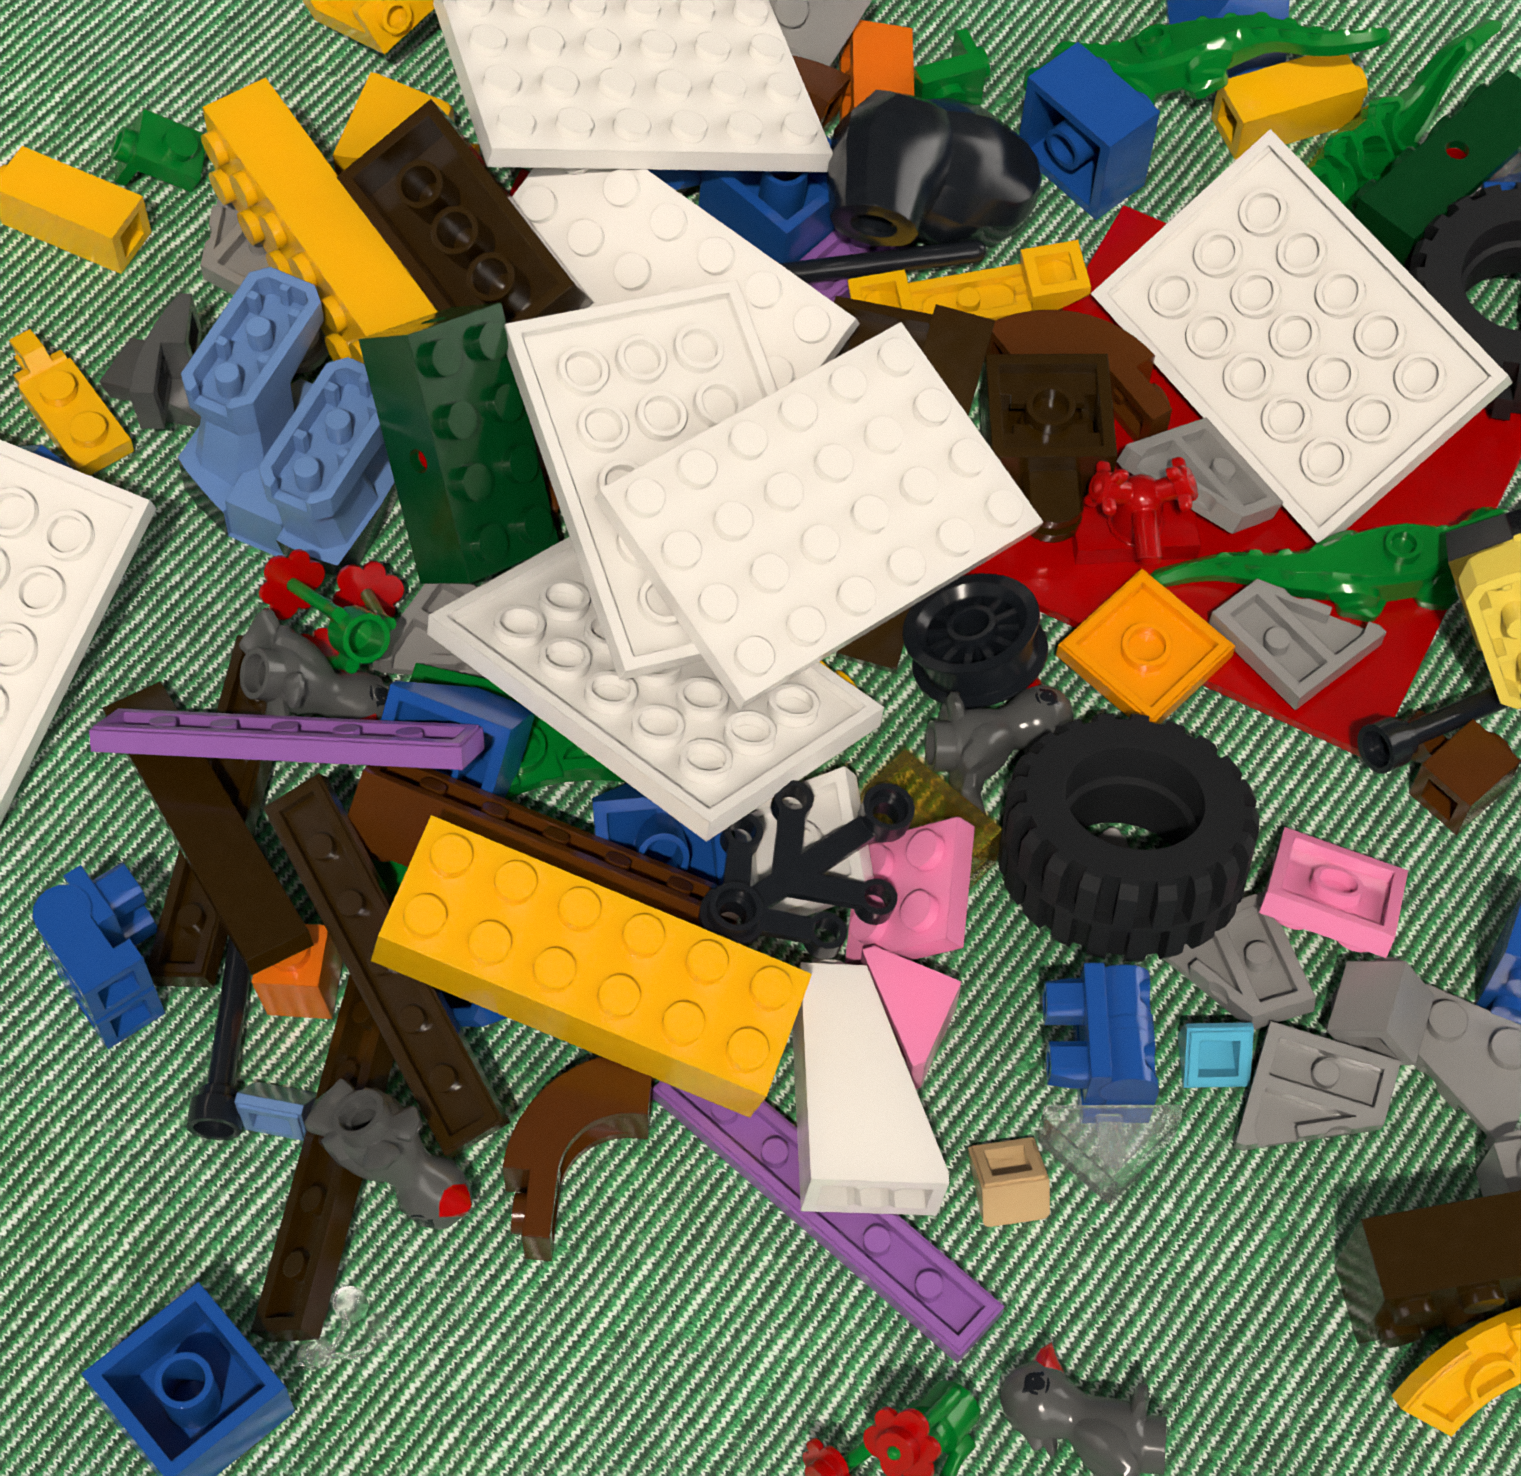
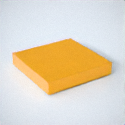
M1141 569L1058 644L1056 656L1126 716L1130 717L1131 714L1149 716V722L1161 724L1233 656L1236 646L1145 570Z

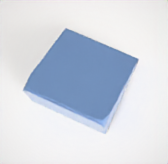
M255 1082L237 1092L234 1102L245 1130L304 1141L307 1130L304 1122L314 1104L317 1093Z

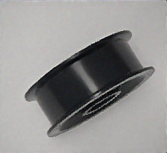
M981 573L961 576L913 605L903 625V641L907 652L913 659L912 670L915 681L922 692L941 704L945 703L948 693L956 691L959 692L965 708L985 707L1008 700L1025 690L1036 680L1043 670L1048 657V641L1044 630L1039 625L1040 610L1034 594L1024 584L1003 575Z

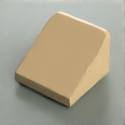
M1034 1137L968 1147V1156L980 1215L985 1226L994 1227L1035 1221L1049 1216L1050 1180Z

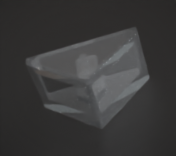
M1044 1105L1038 1127V1143L1104 1202L1111 1206L1173 1142L1182 1119L1181 1105Z

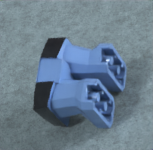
M267 267L248 273L181 372L189 406L201 416L199 427L178 456L179 466L187 493L196 505L228 536L274 556L284 555L288 558L292 551L302 549L309 554L310 560H315L324 567L325 574L337 575L346 565H360L386 524L399 497L365 364L349 357L326 363L313 384L301 378L293 384L290 383L324 321L322 306L314 284L275 268Z

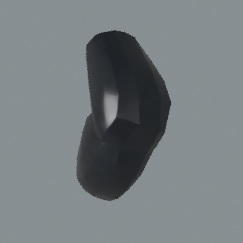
M875 90L835 127L830 145L833 155L829 160L826 172L830 218L835 229L856 241L871 246H903L911 243L918 236L929 244L978 239L986 247H993L1013 236L1023 226L1036 206L1042 181L1038 158L1029 144L1007 124L980 105L954 98L923 99L909 94L886 90Z

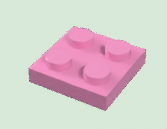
M954 817L909 829L903 837L893 842L882 843L872 841L868 844L874 879H882L890 883L897 893L898 900L890 918L885 923L879 925H870L863 922L857 917L854 909H851L845 963L860 965L862 950L872 946H877L908 960L928 957L964 947L975 826L960 817ZM875 895L865 896L870 906L874 908L886 907L880 897Z
M1284 827L1275 851L1259 913L1274 918L1278 923L1294 930L1305 929L1336 940L1343 947L1351 951L1360 953L1370 952L1387 958L1396 936L1408 870Z

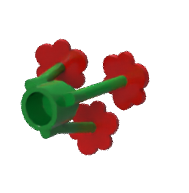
M296 549L290 553L288 558L284 555H278L268 561L264 569L266 582L260 587L259 598L264 603L270 604L269 608L274 611L276 617L280 620L291 618L298 608L307 609L311 606L330 619L328 629L318 628L312 633V636L309 634L300 635L310 640L320 649L334 670L340 669L342 672L354 674L358 671L360 663H372L382 657L389 646L390 631L396 627V620L393 618L396 611L393 604L398 602L404 593V585L399 577L394 574H386L384 566L378 561H370L363 568L353 564L346 565L337 574L336 580L340 590L333 595L331 602L314 591L323 582L325 570L319 562L310 560V556L306 551Z
M941 1380L920 1401L912 1400L899 1413L891 1407H882L875 1414V1423L865 1430L863 1442L844 1456L833 1446H824L817 1438L809 1440L806 1444L807 1451L802 1455L805 1464V1476H852L849 1472L872 1455L879 1459L881 1469L887 1476H933V1462L939 1458L942 1452H946L948 1457L939 1476H957L962 1463L976 1447L974 1440L968 1433L974 1428L981 1417L979 1405L972 1394L960 1384L951 1380Z

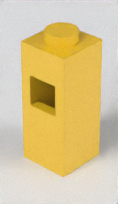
M1348 54L1339 56H1303L1228 78V84L1217 90L1211 119L1233 158L1236 160L1270 129L1286 145L1342 128L1345 124L1359 116L1363 100L1368 93L1367 79L1362 68L1359 65H1354Z
M21 146L8 164L0 167L1 224L119 274L123 273L152 233L142 195L24 146Z

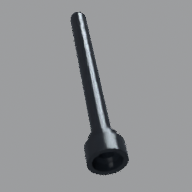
M972 239L779 264L809 284L857 278L903 269L906 272L978 263L985 258L987 248L982 241Z
M1492 686L1408 722L1394 717H1384L1367 724L1359 731L1358 749L1363 761L1371 770L1379 774H1385L1408 764L1418 745L1463 727L1472 719L1477 721L1509 706L1500 704L1496 689Z
M256 842L266 860H268L267 848L264 844ZM230 937L207 1084L202 1085L199 1088L198 1095L191 1098L186 1128L190 1133L212 1140L237 1138L240 1136L242 1129V1120L234 1102L239 1091L234 1088L251 974Z

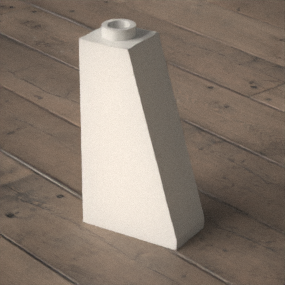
M833 959L820 960L815 963L801 962L799 969L812 974L792 1027L801 1211L937 1216L949 1186L948 1169L867 965H850Z

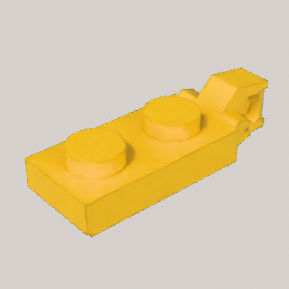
M31 329L9 340L16 354L14 358L22 369L13 374L21 398L73 469L90 476L134 452L133 444L128 434L71 358L67 359L61 349L48 355L44 345Z

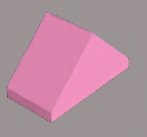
M877 946L863 949L860 965H867L914 1086L916 1089L921 1088L956 1011L962 982Z

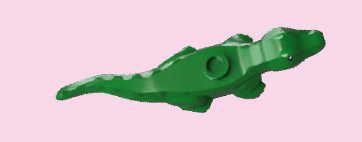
M1262 11L1254 15L1227 13L1223 18L1209 19L1206 16H1200L1196 20L1175 24H1154L1144 28L1138 35L1123 42L1113 41L1108 45L1096 42L1080 44L1096 57L1104 59L1111 66L1113 72L1136 91L1147 95L1155 106L1158 96L1184 90L1185 94L1192 99L1199 100L1205 98L1228 84V69L1262 54L1282 52L1307 56H1339L1381 46L1391 37L1388 28L1369 27L1366 30L1350 31L1348 29L1328 31L1323 30L1319 26L1309 28L1301 26L1293 18L1287 17L1284 20L1273 18ZM1063 41L1055 46L1051 58L1045 64L1038 68L1027 70L1024 75V89L1026 90L1027 80L1031 74L1077 42Z
M1486 19L1464 32L1440 49L1426 67L1416 73L1412 84L1400 91L1398 96L1373 97L1369 105L1361 109L1360 116L1345 124L1337 132L1329 135L1307 167L1353 215L1355 210L1351 205L1362 186L1371 179L1381 180L1389 173L1396 158L1407 147L1412 146L1416 149L1421 145L1418 142L1434 117L1453 77L1464 61L1480 45L1501 30L1502 23L1498 20Z
M1481 507L1472 512L1464 521L1454 525L1435 526L1405 523L1382 526L1360 532L1345 530L1325 538L1310 549L1299 551L1283 549L1278 553H1262L1261 550L1253 549L1249 552H1222L1156 569L1151 576L1164 587L1203 581H1221L1249 585L1256 579H1260L1286 589L1292 596L1331 600L1334 602L1339 616L1364 622H1374L1380 616L1388 601L1414 598L1419 607L1443 611L1450 609L1459 599V593L1448 563L1446 533L1510 511L1495 507Z

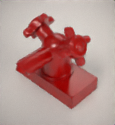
M1183 457L1173 458L1172 467L1166 468L1167 476L1157 480L1151 475L1137 474L1128 478L1129 473L1127 470L1118 469L1112 472L1109 462H1097L1096 474L1092 477L1089 484V493L1083 499L1084 510L1081 523L1075 535L1071 537L1075 564L1140 561L1142 564L1155 565L1159 564L1160 560L1197 558L1201 544L1196 514L1191 508L1193 506L1192 501L1198 498L1196 479L1191 469L1186 466L1185 459Z

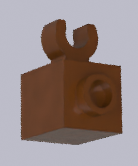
M1419 710L1408 721L1423 716L1426 713ZM1472 719L1451 739L1441 735L1418 745L1411 760L1422 763L1409 794L1457 836L1507 790L1521 760L1513 754L1510 746L1501 736L1488 732Z

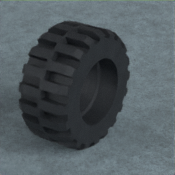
M1515 182L1514 189L1502 191L1500 184L1480 189L1479 197L1476 200H1472L1469 195L1463 196L1449 205L1447 216L1444 214L1435 216L1425 228L1424 239L1416 243L1409 273L1509 375L1513 383L1485 407L1486 409L1493 410L1491 418L1509 420L1511 413H1521V331L1499 326L1486 319L1473 307L1465 293L1486 278L1504 273H1521V182Z
M1114 713L1095 715L1090 723L1083 724L1080 719H1077L1059 727L1057 735H1054L1052 732L1044 735L1031 745L1028 753L1020 757L1013 769L1012 781L1008 786L999 840L998 861L999 870L1005 876L1004 885L1011 898L1017 905L1024 903L1022 912L1039 929L1044 925L1051 929L1050 935L1054 940L1067 947H1070L1073 942L1087 947V955L1105 959L1106 953L1123 955V961L1142 962L1148 954H1157L1159 960L1183 953L1185 944L1194 949L1212 939L1215 931L1225 928L1235 915L1237 904L1242 901L1259 833L1260 816L1255 810L1256 798L1248 782L1241 780L1242 772L1228 755L1220 758L1217 755L1218 749L1214 743L1202 735L1195 739L1185 734L1186 730L1182 725L1168 720L1166 725L1149 722V716L1131 714L1129 719H1115ZM1099 823L1134 825L1158 835L1171 846L1152 850L1124 848L1101 840L1084 827Z

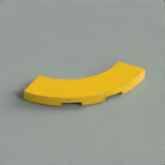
M1521 1307L1501 1313L1475 1325L1429 1356L1391 1395L1403 1411L1452 1437L1480 1408L1507 1390L1521 1384Z

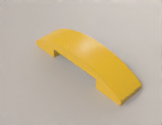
M1079 240L1021 249L1020 264L908 283L905 269L847 279V287L851 299L933 314L935 305L938 304L995 321L1027 311L1059 310L1091 294V285Z

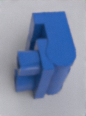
M123 862L94 880L90 879L81 865L63 875L67 885H57L49 888L38 897L33 906L32 915L60 980L107 1049H110L165 1014L144 958L135 947L155 934L157 926L144 905L147 900L142 888Z
M1084 963L1080 978L1045 982L1042 992L1044 1025H1073L1074 1041H1048L1046 1049L1047 1085L1077 1089L1080 1130L1147 1129L1159 1093V1083L1155 1072L1156 1045L1154 1020L1150 1010V973L1143 967L1136 965H1112L1105 967L1104 963Z

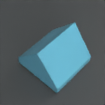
M1253 1023L1185 1024L1177 1035L1183 1087H1250L1254 1035Z

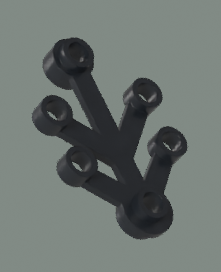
M796 780L790 781L775 794L770 805L771 813L777 820L771 874L750 887L752 855L757 851L761 842L763 827L756 817L747 814L720 834V845L726 852L723 884L711 889L704 896L698 912L700 927L746 947L753 944L760 936L803 943L811 955L820 959H829L836 956L847 937L846 925L839 916L829 912H822L811 918L771 908L789 897L854 909L857 917L870 925L885 923L890 918L898 900L897 893L890 883L882 879H870L860 882L822 874L872 841L882 843L893 842L903 837L915 814V805L912 797L906 790L895 784L882 783L873 786L867 791L856 819L801 854L804 824L813 806L814 797L807 785ZM793 797L801 803L802 808H788L784 805L782 798ZM881 813L887 815L893 824L879 821L874 817V814ZM735 829L744 830L750 834L752 840L749 842L738 841L732 836L731 831ZM875 895L880 897L886 907L874 908L870 906L865 896ZM725 912L735 913L742 920V924L728 923L720 914ZM814 930H829L834 935L836 941L823 942L816 937Z

